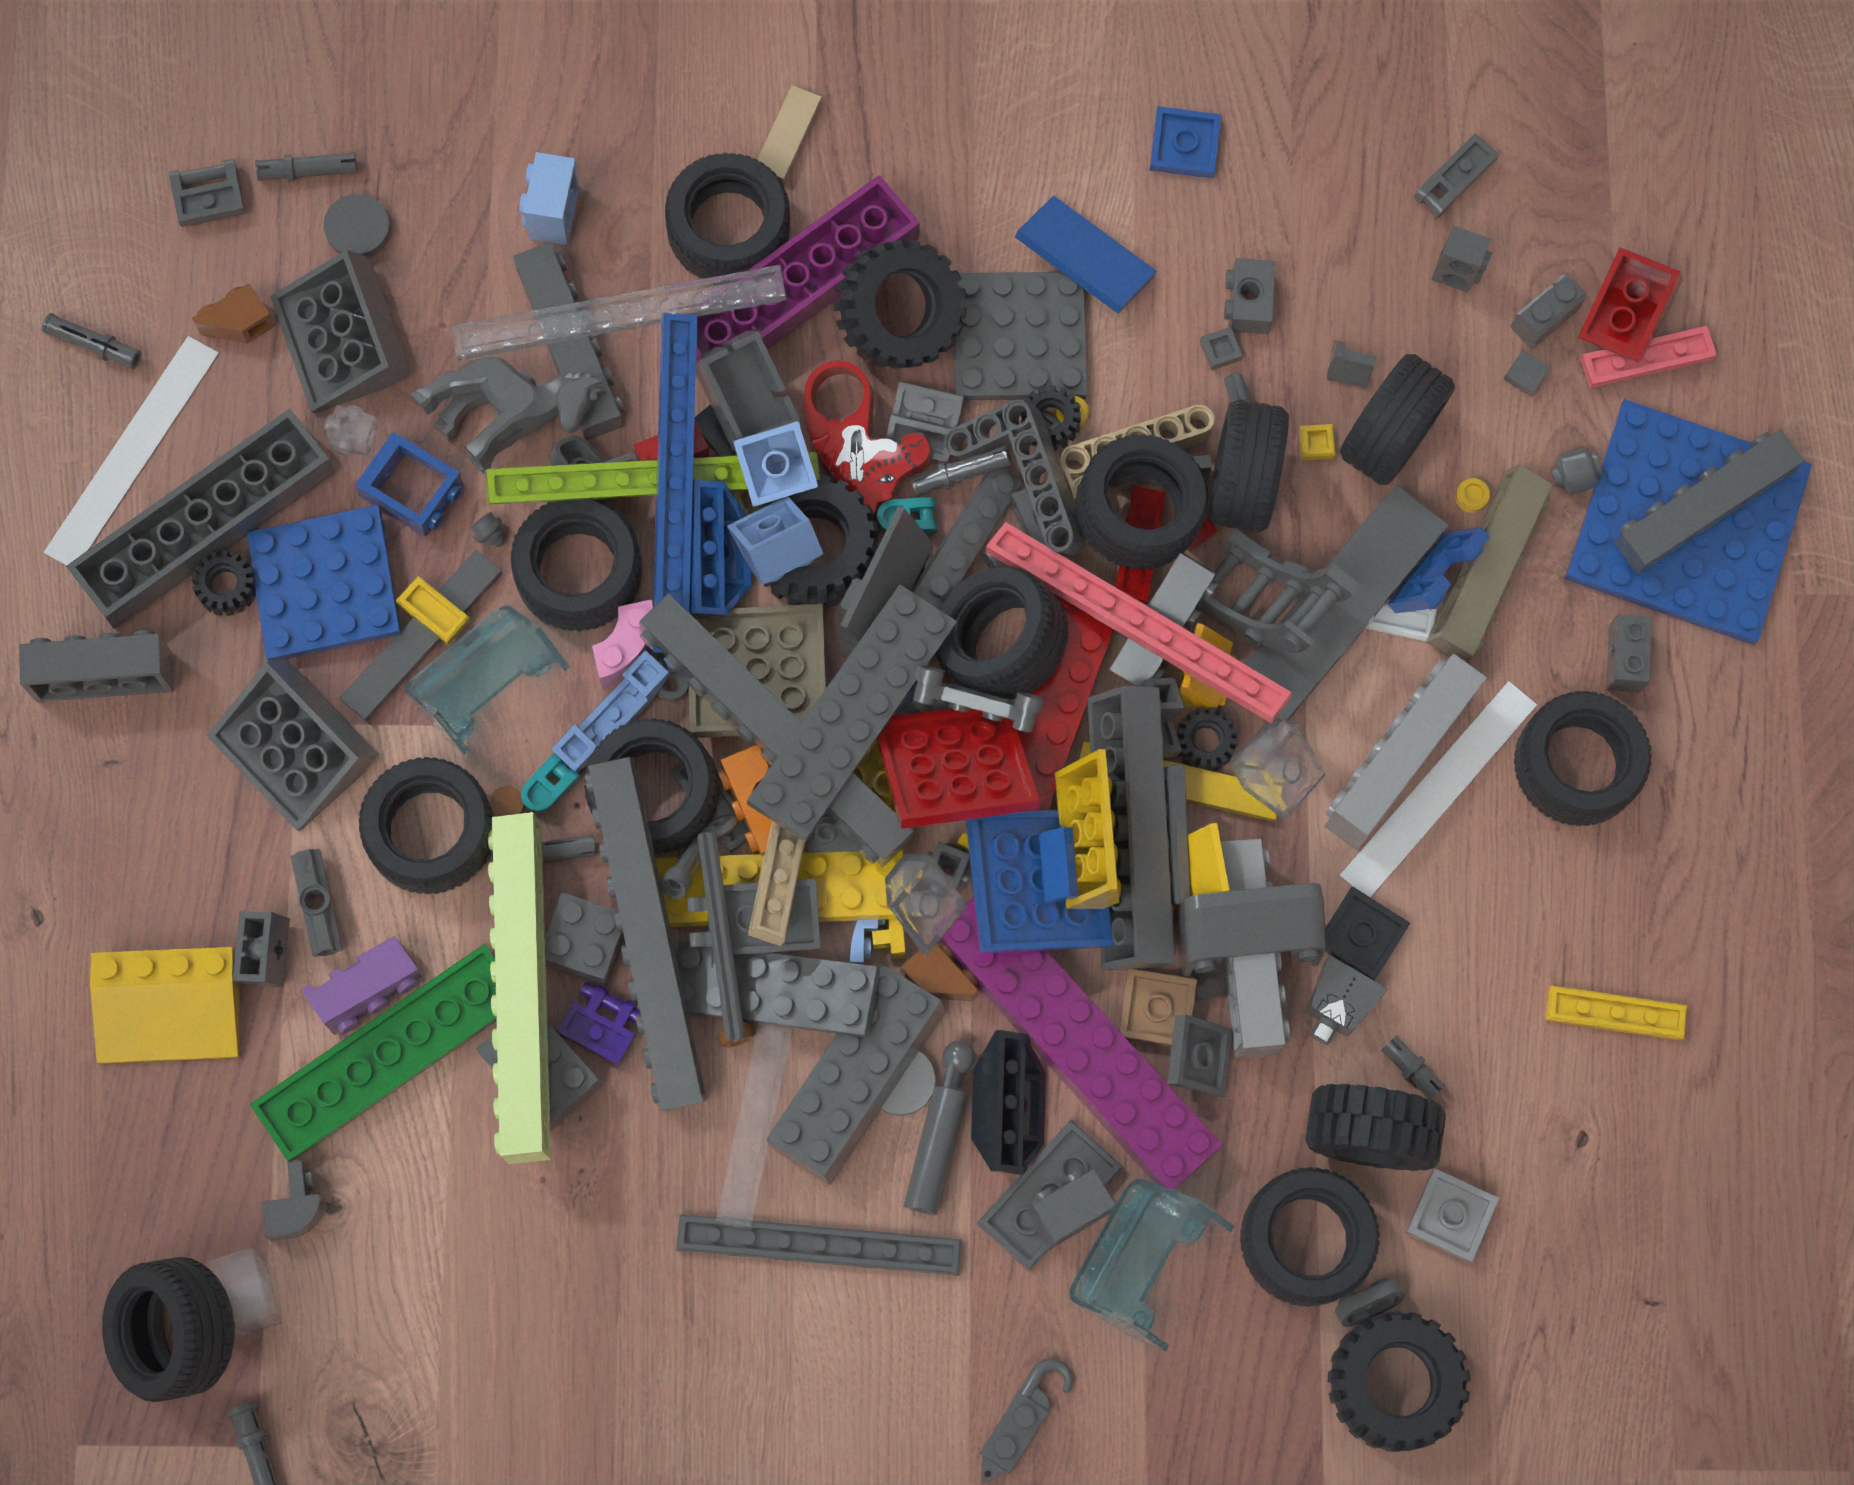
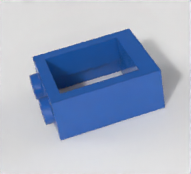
M392 432L355 484L360 497L373 505H379L381 510L425 537L431 529L436 530L440 526L445 516L443 512L450 502L455 503L459 499L464 489L460 472L395 432ZM405 454L445 478L420 515L379 491Z

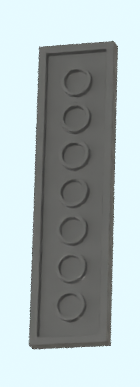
M899 585L750 795L747 805L806 842L916 684L915 675L918 665L928 666L955 628L957 621L902 585Z

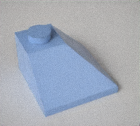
M798 421L733 441L753 507L818 487Z

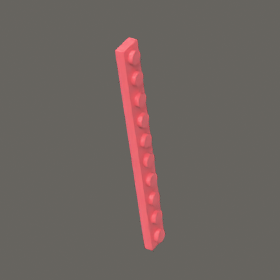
M1005 522L987 544V554L1009 567L1020 568L1031 573L1049 591L1269 723H1273L1290 700L1291 692L1059 553L1052 551L1047 546Z

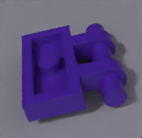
M585 982L580 990V994L590 999L588 1005L584 1007L573 1001L557 1033L619 1066L636 1036L635 1033L624 1027L629 1020L637 1024L636 1014H641L640 1010L636 1008L637 1004L627 999L624 1002L609 994V989L601 985L595 987ZM601 1006L618 1014L614 1022L597 1014Z

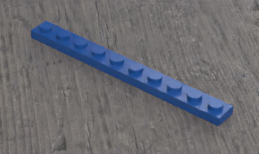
M663 313L661 315L653 608L666 595L670 594L689 613L697 315ZM658 648L652 650V653H663Z

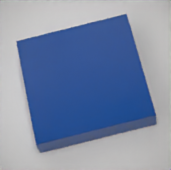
M1157 106L1149 170L1213 179L1221 114Z

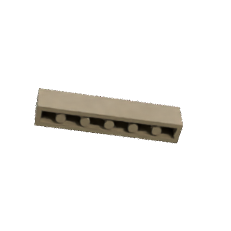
M1521 465L1505 471L1479 528L1482 527L1490 538L1482 546L1483 552L1479 557L1471 562L1465 561L1462 563L1426 640L1427 643L1449 656H1452L1454 653L1462 660L1476 656L1484 645V639L1482 638L1484 632L1496 619L1498 613L1496 606L1510 588L1511 582L1508 580L1513 570L1517 569L1523 560L1524 553H1522L1525 543L1536 532L1537 525L1535 522L1538 515L1545 510L1550 501L1548 493L1553 484Z

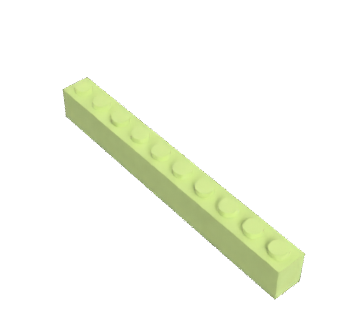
M531 812L492 817V829L488 832L489 848L493 850V862H489L488 872L491 883H494V895L489 897V908L495 921V928L490 929V942L492 948L495 949V961L491 962L490 970L494 983L496 982V995H492L491 1007L493 1015L497 1016V1029L492 1031V1043L494 1049L497 1050L498 1063L493 1064V1079L495 1084L498 1085V1098H494L493 1108L496 1119H499V1132H496L494 1135V1145L496 1153L500 1154V1157L508 1164L551 1160L542 824L535 814Z

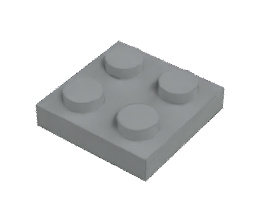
M1434 1168L1431 1171L1405 1233L1467 1263H1471L1499 1198Z

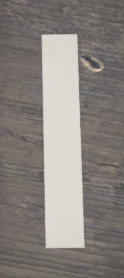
M190 336L186 338L43 553L68 565L88 551L219 352Z
M1508 681L1344 869L1340 876L1353 887L1371 897L1537 704Z

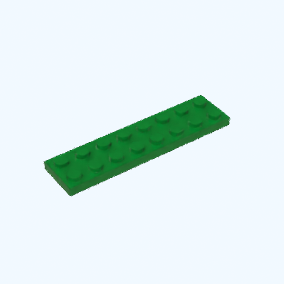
M485 943L249 1104L288 1162H293L497 1021V1016L493 1015L491 1007L492 995H496V982L494 983L492 980L490 966L491 962L495 961V957Z

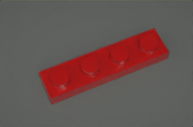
M1133 485L1130 492L1126 523L1141 529L1152 530L1160 528L1165 492ZM1118 564L1115 587L1147 605L1153 568L1138 570L1137 568L1131 569L1129 566L1122 567Z

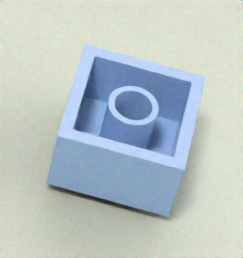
M536 152L534 164L529 163L526 171V183H529L527 194L522 193L519 212L523 213L522 226L527 227L528 236L531 240L568 246L580 189L575 158Z

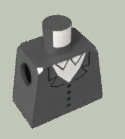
M1329 955L1321 967L1306 1010L1309 1015L1318 1020L1310 1036L1324 1045L1330 1043L1336 1031L1349 1036L1384 995L1387 988Z

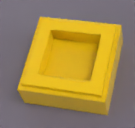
M1333 424L1299 426L1301 461L1335 458Z

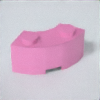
M652 600L618 607V622L613 633L605 641L592 646L602 689L620 683L625 678L622 674L645 650L647 652L650 651V647L640 637L642 632L639 621L653 609Z

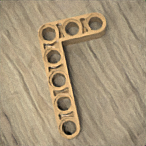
M1194 405L1067 447L1061 454L1059 465L1074 508L1076 492L1090 460L1103 446L1113 440H1117V438H1124V436H1132L1134 434L1162 437L1159 433L1162 430L1171 431L1175 437L1167 440L1171 443H1176L1177 446L1183 449L1201 444L1210 437L1215 418L1211 409L1204 405ZM1200 420L1206 427L1196 429L1190 422ZM1070 460L1078 461L1081 463L1082 468L1078 470L1070 469L1066 462Z

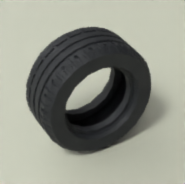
M724 152L722 154H710L706 158L702 157L698 161L695 160L692 162V165L686 166V169H683L680 175L675 178L666 197L665 222L669 244L675 257L693 275H698V278L701 279L705 278L708 282L713 281V283L717 284L721 282L724 285L726 283L730 284L789 241L790 206L788 194L783 183L776 176V173L771 171L770 167L765 166L758 159H751L748 155L743 156V154L739 153L736 155L732 152L730 154ZM737 193L754 201L762 210L764 221L757 233L744 242L734 245L716 244L703 238L693 226L692 218L699 205L714 195Z
M1416 354L1404 355L1395 365L1360 414L1340 448L1343 461L1349 465L1352 464L1353 468L1359 472L1362 471V474L1372 478L1379 485H1388L1393 481L1433 426L1455 390L1452 378L1446 374L1443 375L1442 371L1436 367L1433 368V365L1427 361H1422L1423 359Z
M1241 399L1229 403L1221 432L1209 500L1208 519L1214 525L1223 527L1226 525V527L1233 529L1237 527L1239 530L1245 531L1249 529L1251 532L1257 533L1268 528L1279 489L1288 436L1289 413L1283 407L1271 406L1265 403L1259 404V402L1254 401L1247 402V400Z
M1134 434L1132 436H1124V438H1117V440H1113L1103 446L1093 456L1083 474L1075 498L1077 524L1080 527L1081 533L1084 534L1085 540L1089 541L1090 547H1093V550L1099 552L1102 557L1107 558L1106 560L1113 561L1116 565L1120 564L1122 567L1129 566L1131 569L1137 568L1138 570L1143 568L1155 569L1159 566H1165L1167 563L1170 564L1174 559H1177L1180 553H1184L1191 546L1202 527L1209 505L1207 481L1203 477L1204 474L1200 470V466L1198 463H1195V459L1190 457V454L1184 451L1182 447L1177 446L1176 443H1171L1167 439H1162V437L1147 436L1146 434H1140V436ZM1129 475L1146 476L1157 481L1171 495L1175 506L1174 520L1165 527L1152 530L1131 526L1122 521L1112 509L1107 495L1108 485L1120 477Z
M597 499L547 502L546 505L540 506L539 510H534L533 514H530L527 520L523 521L522 526L519 527L518 533L514 537L515 541L512 543V557L510 559L511 570L519 595L533 615L537 616L541 621H545L546 624L553 625L555 628L582 631V629L590 630V628H599L598 626L600 625L604 626L607 622L610 623L614 618H618V607L631 604L639 590L642 565L637 538L625 517L621 516L620 512L615 511V508L609 507L605 502L601 503ZM585 534L594 536L605 543L614 555L611 573L600 586L590 592L573 595L559 592L544 581L540 574V565L544 553L552 543L568 535Z
M998 566L977 572L958 584L947 596L940 608L942 612L955 619L957 623L936 653L937 659L943 669L963 687L1014 700L1016 699L1017 692L1031 693L1043 685L1055 672L1063 658L1069 631L1065 610L1060 601L1039 580L1025 570L1016 567ZM1012 608H1025L1026 622L1024 630L1015 644L1000 657L991 660H977L976 647L978 639L987 624L1003 611Z
M1589 691L1569 692L1545 703L1523 728L1514 752L1515 776L1519 780L1518 784L1522 788L1523 794L1527 796L1528 801H1531V805L1537 807L1540 813L1543 812L1544 816L1552 817L1554 821L1558 820L1562 824L1567 823L1571 826L1596 825L1613 818L1623 811L1643 789L1648 779L1647 776L1650 773L1649 768L1651 767L1650 741L1646 737L1647 733L1643 729L1642 723L1638 722V717L1633 715L1634 712L1628 710L1627 706L1622 705L1620 701L1593 691L1591 693ZM1575 726L1590 729L1602 736L1612 748L1616 761L1615 776L1611 784L1604 789L1590 792L1574 789L1561 781L1552 769L1548 756L1552 735L1560 729Z
M665 719L634 720V722H627L626 725H620L618 729L612 730V733H608L605 736L606 738L599 742V746L595 747V751L591 754V759L588 761L587 766L627 757L635 758L649 752L667 753L679 759L685 765L689 776L688 792L681 806L671 815L656 821H648L656 854L669 853L671 850H678L681 846L685 847L687 843L690 844L705 826L710 823L709 821L710 819L712 820L713 813L717 808L716 804H718L719 782L717 770L704 745L685 727L682 728L681 725L669 720L665 721ZM589 768L585 770V774H589ZM585 782V798L592 814V809L597 808L594 794L589 795Z
M429 757L409 759L407 762H399L397 766L395 764L390 770L384 771L385 773L381 774L378 780L372 783V787H369L359 812L360 838L363 848L375 868L393 885L418 894L444 893L449 889L453 890L457 886L460 887L464 882H468L469 878L474 877L476 872L480 871L490 855L488 832L492 829V817L494 815L489 800L479 782L466 769H462L461 766L455 765L451 761L447 762L445 759L439 760L435 757L432 759ZM422 793H440L450 797L464 811V829L458 842L446 854L433 859H414L404 855L394 847L391 840V823L397 810L408 799Z
M1313 1167L1293 1169L1272 1179L1251 1200L1244 1213L1240 1229L1242 1257L1246 1262V1267L1250 1270L1251 1276L1269 1295L1272 1294L1274 1298L1280 1299L1285 1303L1289 1302L1291 1305L1302 1307L1320 1306L1334 1302L1351 1293L1369 1275L1379 1250V1223L1376 1221L1377 1216L1374 1214L1373 1206L1369 1204L1371 1202L1365 1197L1364 1192H1361L1360 1188L1354 1185L1350 1179L1347 1180L1345 1176L1338 1175L1334 1171L1330 1172L1328 1169L1317 1167L1315 1169ZM1295 1200H1315L1327 1205L1339 1216L1345 1229L1346 1249L1341 1262L1333 1271L1324 1275H1304L1290 1269L1279 1258L1273 1244L1272 1226L1278 1211L1284 1205Z
M176 1257L133 1265L120 1275L111 1287L105 1301L102 1317V1337L109 1365L118 1381L126 1390L142 1400L161 1402L206 1392L217 1383L227 1369L232 1357L235 1341V1322L229 1297L219 1278L209 1268L195 1259ZM165 1306L173 1326L172 1352L168 1347L164 1333L163 1312Z

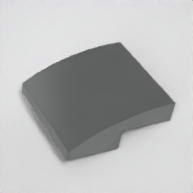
M900 381L886 439L899 442L908 434H920L926 438L932 450V459L948 462L950 453L945 448V436L952 428L958 426L965 396Z

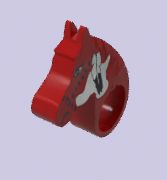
M834 360L818 366L810 374L805 384L803 409L811 441L819 457L837 482L842 480L848 483L851 493L854 490H858L864 496V504L871 506L875 522L879 507L884 502L894 499L900 484L910 476L929 466L933 456L932 450L926 438L916 433L904 436L899 442H894L890 439H871L874 393L867 377L856 365L847 361ZM838 374H847L857 378L862 383L864 390L862 403L852 415L843 418L842 422H840V419H830L829 421L827 417L821 415L816 409L815 397L817 390L827 378Z

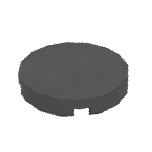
M352 194L340 198L330 206L324 218L323 229L329 245L338 254L349 250L369 257L384 247L390 232V222L385 208L376 199L367 195Z

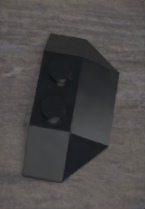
M995 1030L973 1069L971 1140L990 1171L1022 1175L1044 1145L1046 1074L1037 1054L1030 1045L1031 1041L1028 1034L1005 1030Z

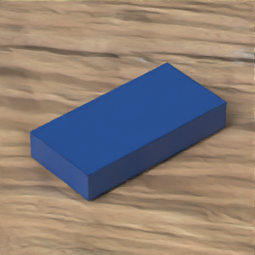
M1061 827L1039 833L1045 902L1055 903L1078 897L1073 829Z

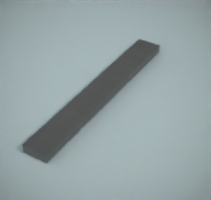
M680 1214L676 1250L958 1276L962 1239Z

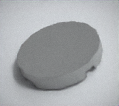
M920 1051L917 1053L882 1106L881 1110L887 1114L897 1116L914 1114L929 1102L936 1078L932 1064Z

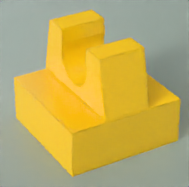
M888 919V930L872 931L874 950H891L892 960L905 959L902 919Z

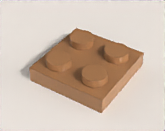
M1128 969L1119 1031L1127 1040L1172 1047L1175 1015L1186 1014L1192 1016L1197 979Z

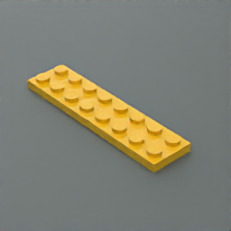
M903 849L884 867L877 861L871 864L860 852L802 853L797 880L816 879L819 922L905 919ZM764 855L719 856L723 885L759 883ZM678 857L656 858L660 881L667 870L675 866ZM700 863L692 877V884L684 897L673 899L663 893L670 927L709 926L708 911L688 912L687 898L706 897L702 865Z

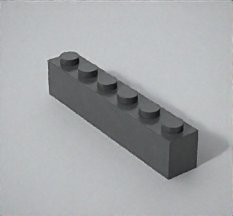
M547 243L514 255L516 270L558 374L563 377L570 372L575 374L581 372L582 375L589 374L593 378L601 379L603 381L601 387L607 390V393L598 396V400L592 402L590 409L582 418L580 429L584 439L589 440L622 428L621 415L626 414L619 395L612 396L609 386L614 385L607 366L601 368L597 358L602 356L596 338L589 339L586 329L590 328V324L584 309L578 310L574 300L579 298L573 281L566 282L562 273L567 268L561 252L554 253L551 243Z
M1780 429L1771 436L1768 432L1763 433L1751 443L1753 447L1745 453L1741 449L1737 450L1725 459L1726 465L1719 470L1715 466L1711 467L1698 477L1700 482L1693 487L1688 483L1672 494L1674 499L1664 504L1663 501H1659L1645 512L1647 517L1639 522L1636 518H1633L1619 529L1621 534L1614 544L1636 574L1639 575L1796 472L1805 460L1783 431Z

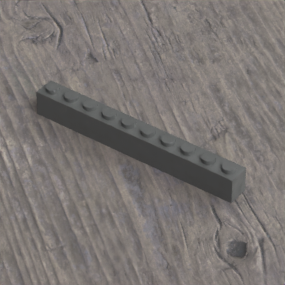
M670 594L666 595L639 621L642 632L640 634L641 639L652 650L658 648L666 655L664 658L666 664L677 674L682 671L690 679L688 681L689 686L700 697L706 694L714 702L712 707L715 712L725 721L730 718L738 726L736 729L738 734L748 744L755 742L763 750L761 756L772 766L802 722ZM854 773L824 814V816L826 814L830 815L837 822L834 827L845 839L849 840L852 837L861 846L859 851L871 864L877 861L882 867L902 850L913 837V830L911 828L901 829L898 816Z
M627 757L588 766L589 774H585V782L589 795L594 794L597 808L592 809L593 820L596 829H602L604 842L600 843V853L603 863H609L611 876L607 877V886L611 898L616 897L619 911L614 912L615 924L618 932L623 931L626 945L621 946L622 957L625 966H631L633 979L629 980V990L632 1000H638L641 1013L636 1014V1022L639 1034H645L648 1048L643 1049L646 1067L653 1070L655 1083H651L653 1101L655 1104L660 1103L661 1111L703 1103L707 1097L664 895L660 888V876L635 758Z

